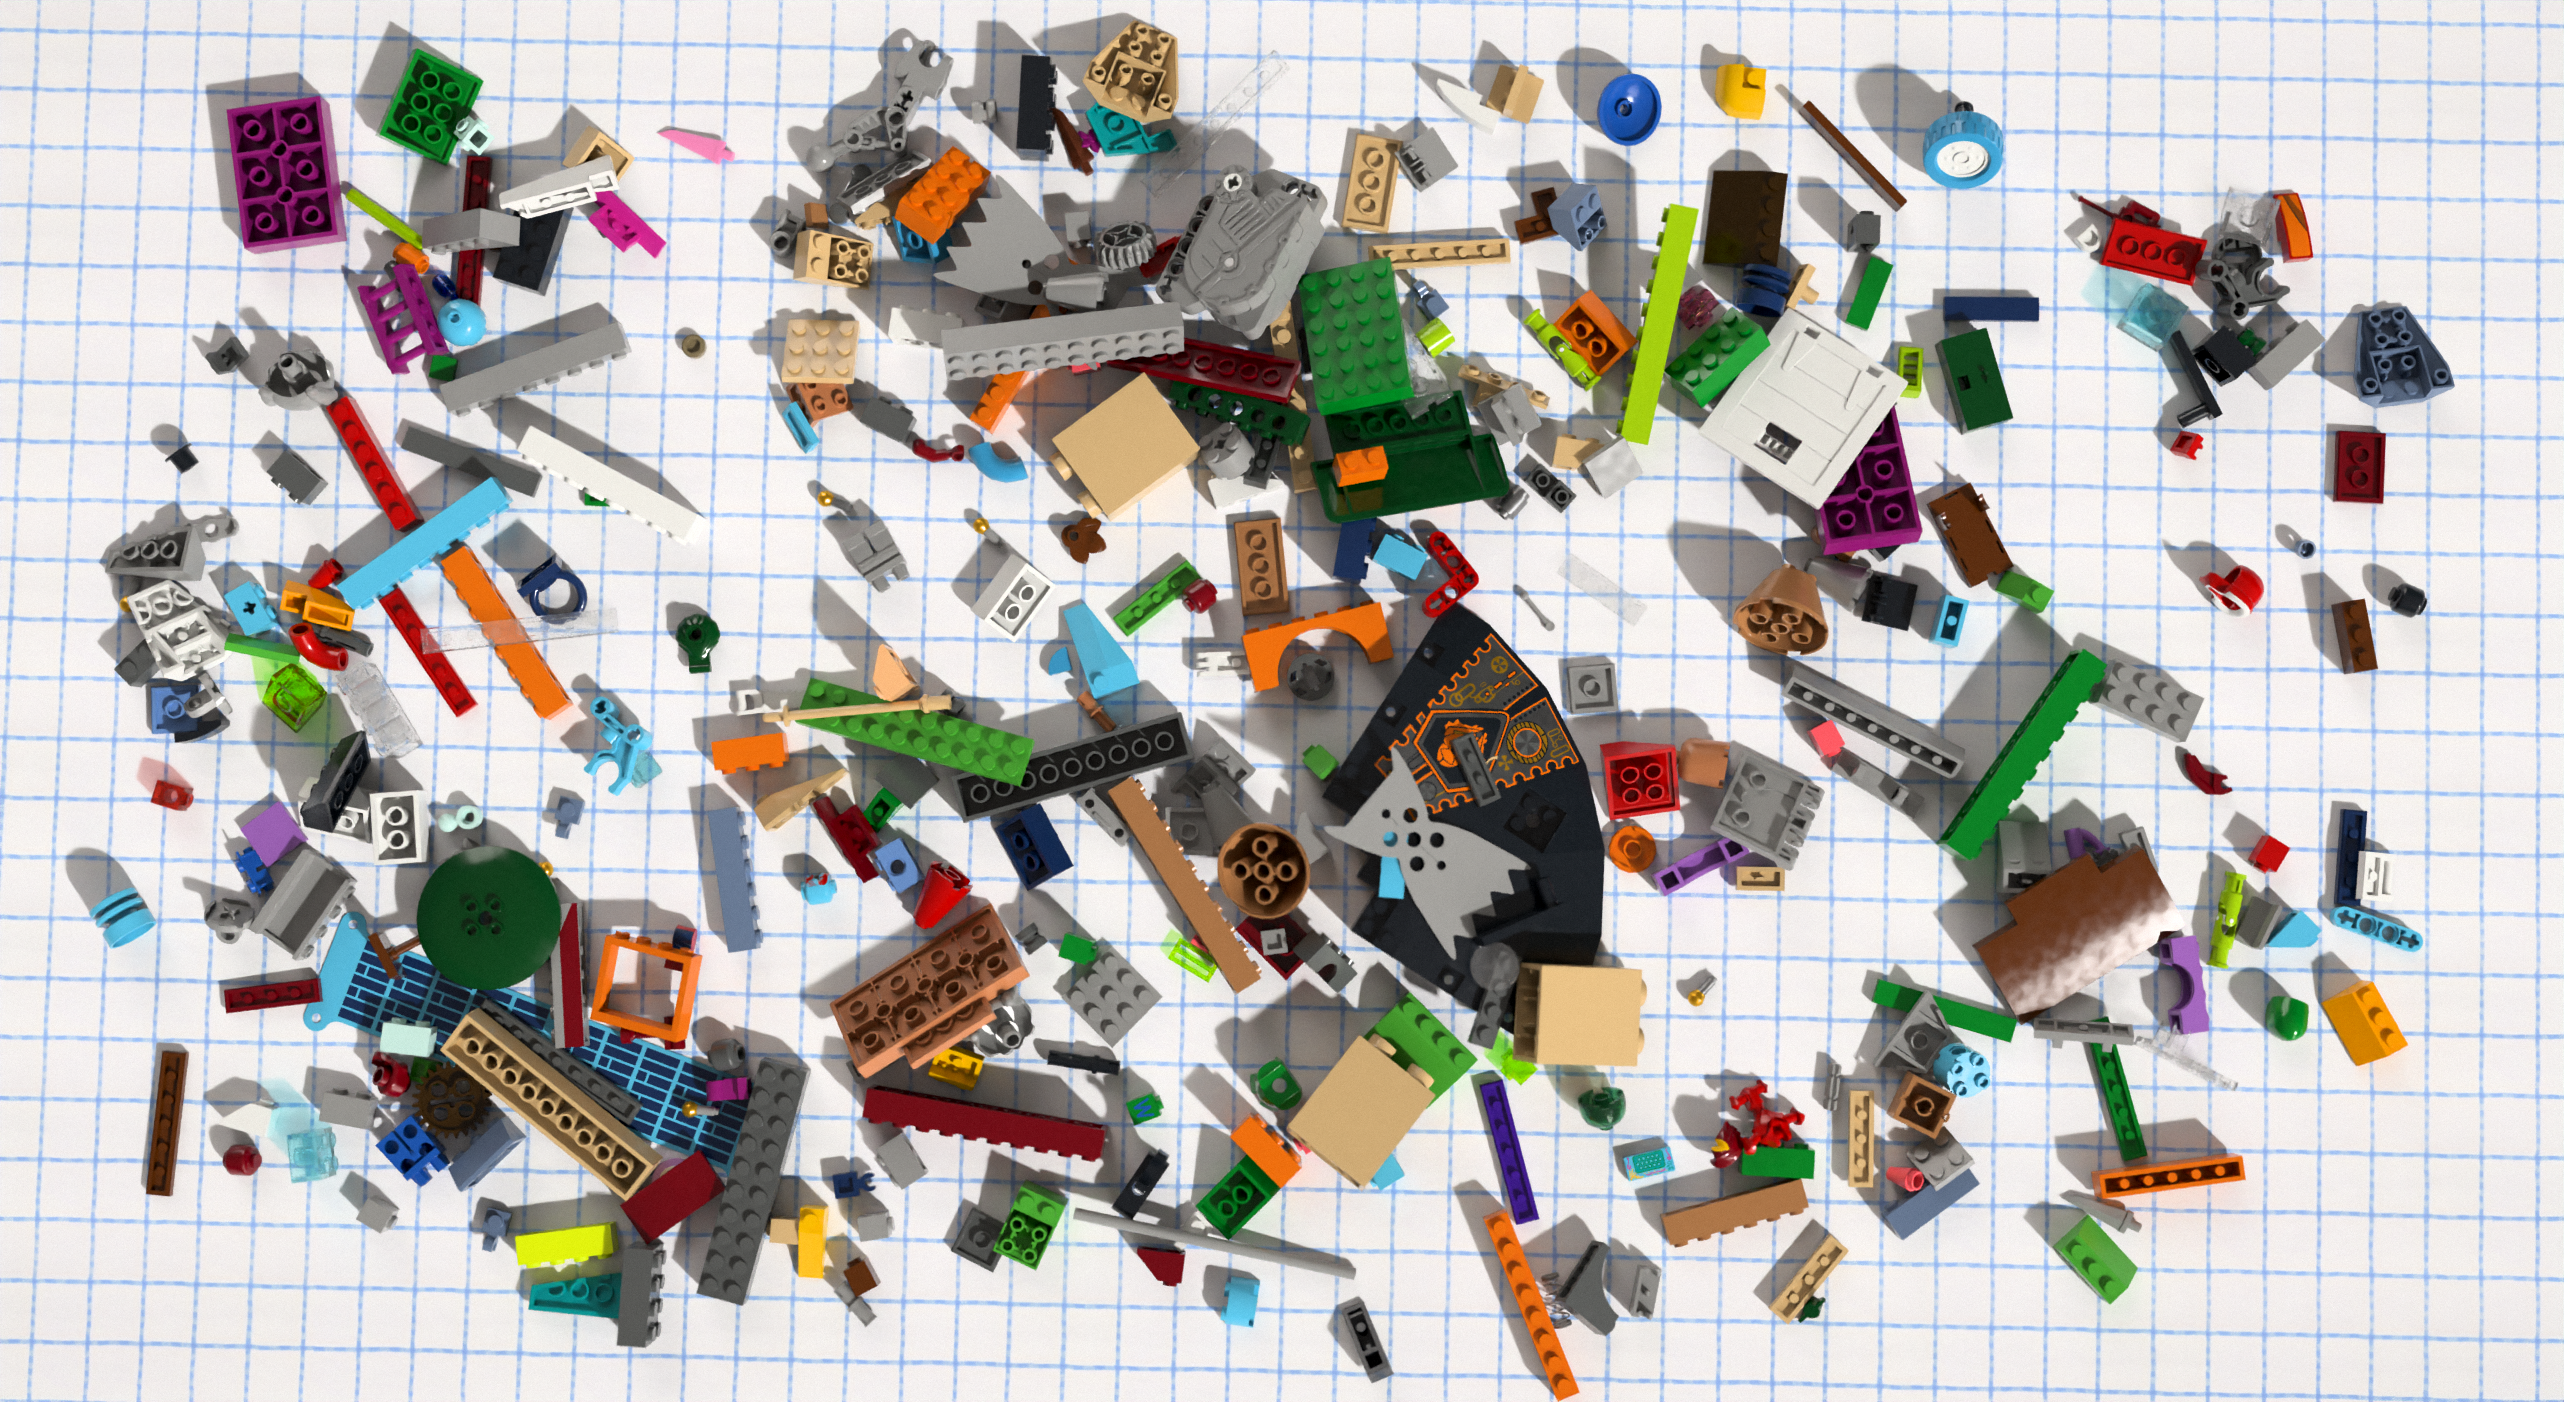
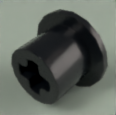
M191 443L183 446L165 459L166 463L171 461L181 474L199 463L198 459L189 449L192 446Z

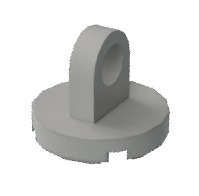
M204 673L198 677L205 689L185 702L183 707L188 716L191 718L200 717L217 706L225 716L232 713V707L210 676Z
M222 898V901L217 903L215 900L207 905L204 911L206 925L215 930L217 938L226 944L236 943L241 937L243 930L248 929L255 919L254 908H251L249 902L240 898Z

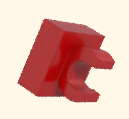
M2181 430L2170 451L2176 456L2196 460L2197 457L2194 454L2197 449H2203L2201 443L2204 438L2197 433Z

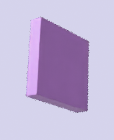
M278 801L240 829L266 867L273 866L309 840L282 801Z

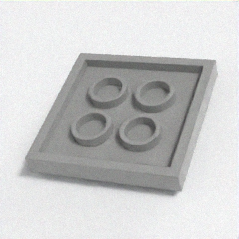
M1112 946L1065 993L1062 999L1113 1048L1163 996Z

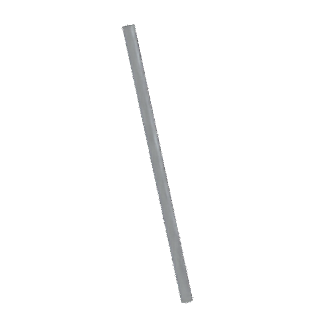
M1076 1207L1074 1211V1220L1354 1280L1356 1275V1268L1082 1208Z

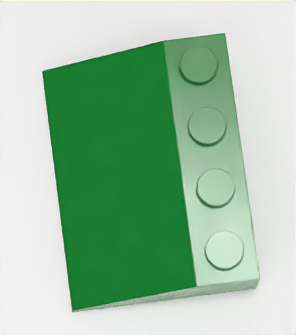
M418 48L412 50L375 136L447 166L459 139L453 132L456 130L457 124L470 114L484 81Z

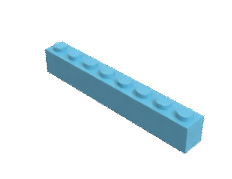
M490 477L336 587L352 609L362 608V610H366L375 604L374 599L379 595L384 597L394 590L393 586L399 581L404 583L414 576L412 572L420 568L422 570L433 562L431 560L438 554L442 556L452 549L450 545L457 540L462 542L471 536L470 531L478 527L480 529L490 523L489 518L496 513L500 515L510 508L509 504L514 500L497 477Z

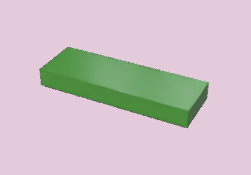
M229 633L224 649L227 651L292 664H298L301 658V654L292 645Z

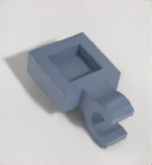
M1421 279L1413 284V290L1421 299L1416 305L1429 322L1450 308L1436 289L1429 293Z
M560 796L554 819L561 820L555 833L556 837L569 838L572 823L580 824L586 802Z
M493 1207L487 1208L481 1231L488 1234L484 1240L482 1250L489 1252L496 1250L499 1236H507L513 1215L512 1212Z

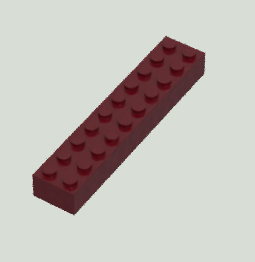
M875 1084L867 1088L862 1117L868 1118V1122L873 1124H882V1122L887 1121L892 1122L891 1126L896 1128H906V1126L910 1125L915 1126V1130L919 1132L929 1133L930 1130H938L939 1135L953 1137V1134H961L963 1139L970 1141L984 1138L987 1139L986 1143L1001 1145V1143L1006 1142L1010 1143L1011 1148L1024 1149V1147L1029 1146L1034 1147V1151L1039 1153H1048L1050 1150L1058 1151V1156L1072 1158V1155L1075 1154L1082 1156L1081 1160L1095 1162L1096 1159L1102 1157L1108 1125Z

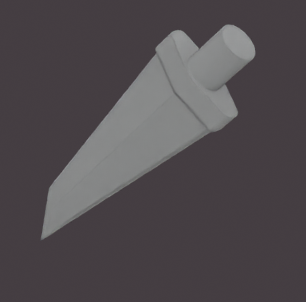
M2079 1195L2061 1197L2115 1228L2118 1232L2124 1234L2127 1228L2136 1232L2141 1230L2142 1224L2132 1220L2134 1212L2117 1208Z

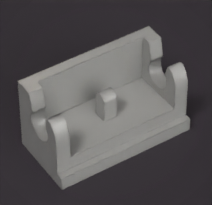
M1637 1265L1629 1307L1631 1316H1643L1647 1319H1652L1661 1269Z

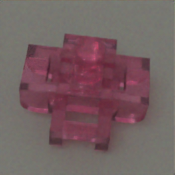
M1691 287L1688 290L1690 293L1684 298L1680 297L1679 303L1683 308L1677 313V316L1688 330H1691L1695 325L1701 328L1714 316L1711 311L1719 304L1708 289H1703L1697 293ZM1692 298H1694V300L1688 305L1687 303H1688Z

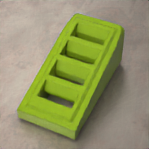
M1899 347L1896 374L1902 378L1903 375L1915 377V379L1903 378L1908 381V385L1900 397L1918 398L1921 393L1923 348ZM1904 356L1917 357V360L1904 359ZM1904 366L1916 367V369H1907Z

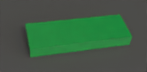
M1875 257L1869 259L1844 323L1863 331L1868 330L1893 268L1892 264Z

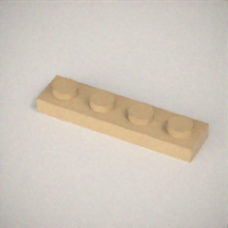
M1849 1090L1847 1186L1873 1188L1874 1091Z
M1828 1234L1768 1308L1785 1323L1789 1324L1849 1250Z

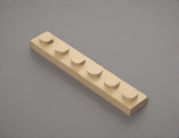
M1509 238L1368 246L1369 261L1390 257L1394 270L1509 264L1511 262Z

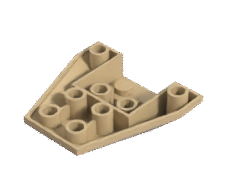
M1133 20L1090 62L1082 82L1099 105L1142 123L1170 119L1179 99L1178 40L1172 35Z

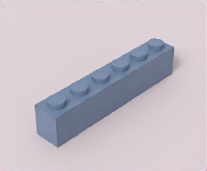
M740 807L707 811L728 953L761 948L760 943H763L762 929H758L757 920L760 919V911L758 905H755L753 897L756 896L757 892L755 882H751L750 872H753V864L751 858L747 856V849L750 848L748 835H744L743 825H746L745 813L741 811Z

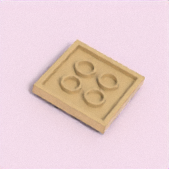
M789 319L781 373L782 382L854 384L860 333L859 321Z

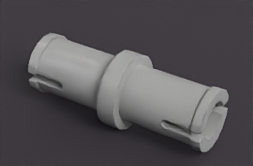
M845 1281L834 1291L846 1304L847 1310L849 1312L852 1311L865 1327L877 1317L863 1302V1297H856Z

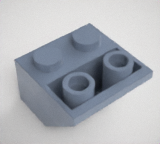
M1573 183L1547 208L1553 229L1578 251H1583L1607 226L1596 185Z

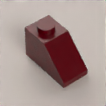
M1138 1246L1137 1255L1157 1281H1163L1162 1285L1173 1287L1177 1286V1283L1182 1284L1186 1251Z

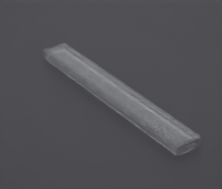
M1273 50L1141 180V183L1156 199L1177 181L1290 69L1278 52Z
M616 608L420 630L423 654L618 633L619 626Z

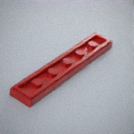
M398 587L381 598L379 602L455 716L459 718L479 705L403 590Z

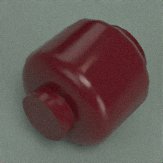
M1196 579L1183 590L1182 596L1184 600L1182 604L1189 612L1194 611L1202 614L1216 603V594L1218 592L1209 580Z
M234 1144L223 1156V1166L231 1175L251 1176L262 1163L259 1150L254 1145Z

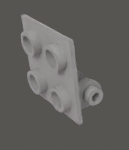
M1433 127L1394 153L1420 193L1459 167Z

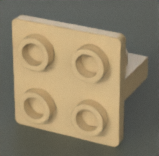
M1520 64L1518 70L1500 65L1485 107L1500 112V115L1529 124L1544 80L1527 74L1529 67Z

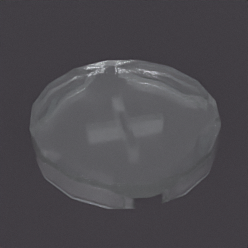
M1495 942L1485 947L1481 946L1475 951L1471 960V972L1474 980L1487 990L1500 991L1509 988L1516 981L1519 974L1520 966L1517 954L1511 947L1503 943Z

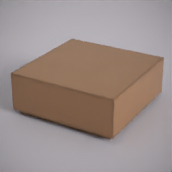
M812 202L804 204L807 227L821 230L829 228L826 205Z

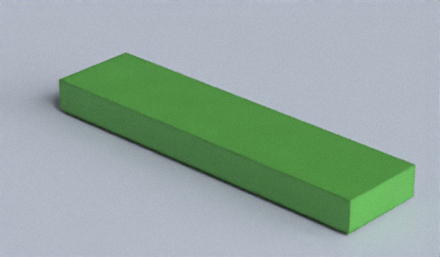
M1186 560L1113 617V619L1126 636L1129 637L1181 596L1183 590L1196 579L1202 578Z

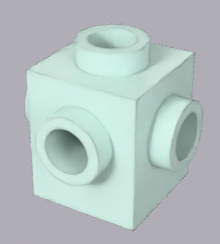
M469 115L457 124L456 130L453 132L460 138L457 141L459 145L466 151L473 149L478 155L495 138L487 131L489 126L480 118H477L475 121Z

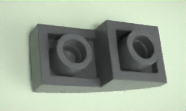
M1541 463L1523 480L1559 513H1562L1577 496Z

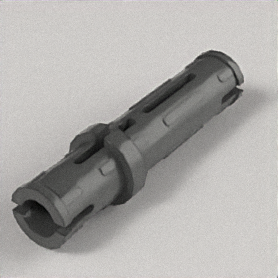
M304 620L302 622L310 623L316 636L324 643H333L365 657H369L373 651V643L338 631L330 626Z

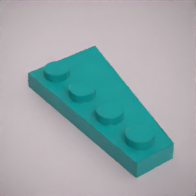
M622 1272L532 1285L528 1310L619 1319Z

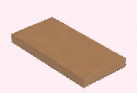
M1281 518L1234 522L1243 616L1290 612Z

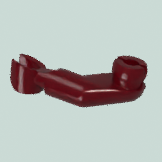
M915 439L912 443L913 454L932 463L946 461L949 458L960 462L964 458L963 445H957L950 450H936L925 445L923 439Z

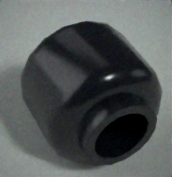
M2402 583L2397 588L2393 587L2388 595L2391 610L2409 618L2420 615L2427 605L2424 591L2408 583Z

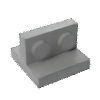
M1520 383L1477 404L1499 446L1509 441L1515 446L1522 442L1524 434L1542 425Z

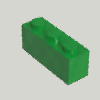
M1759 1142L1756 1145L1755 1154H1744L1743 1148L1738 1160V1173L1753 1176L1814 1179L1815 1150L1808 1148L1809 1144L1794 1143V1147L1784 1146L1785 1142H1780L1781 1145L1779 1147L1773 1148L1768 1145H1761Z

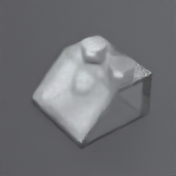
M2229 187L2222 208L2218 235L2266 247L2281 200Z

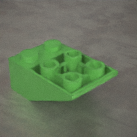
M1026 1179L1020 1188L993 1251L1037 1270L1069 1199Z

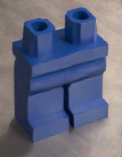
M412 1114L375 1146L403 1174L407 1181L412 1179L422 1187L433 1178L425 1169L429 1164L437 1172H440L450 1162L443 1153L447 1150L430 1131H426L427 1127L425 1124H419L422 1117H415Z

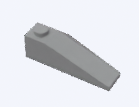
M171 527L166 529V533L160 535L152 534L147 536V540L139 543L131 542L110 550L105 573L112 575L175 581H201L206 557L195 527Z

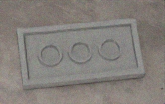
M913 149L835 198L841 207L852 214H861L867 211L871 204L887 199L889 193L894 190H901L908 186L909 181L914 178L923 177L934 165L929 157Z

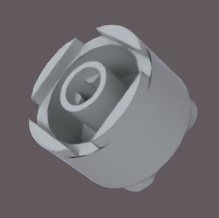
M1229 422L1221 424L1219 428L1199 440L1200 457L1218 479L1222 477L1232 480L1241 476L1251 466L1249 464L1251 457L1254 459L1255 456L1254 448L1236 426L1231 425Z

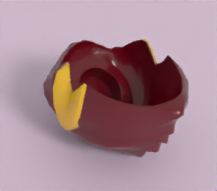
M1725 1121L1715 1138L1717 1145L1711 1147L1714 1158L1710 1159V1163L1716 1168H1726L1732 1165L1739 1158L1743 1150L1740 1139L1742 1138L1740 1136L1741 1132L1737 1131V1128L1730 1125L1728 1121Z

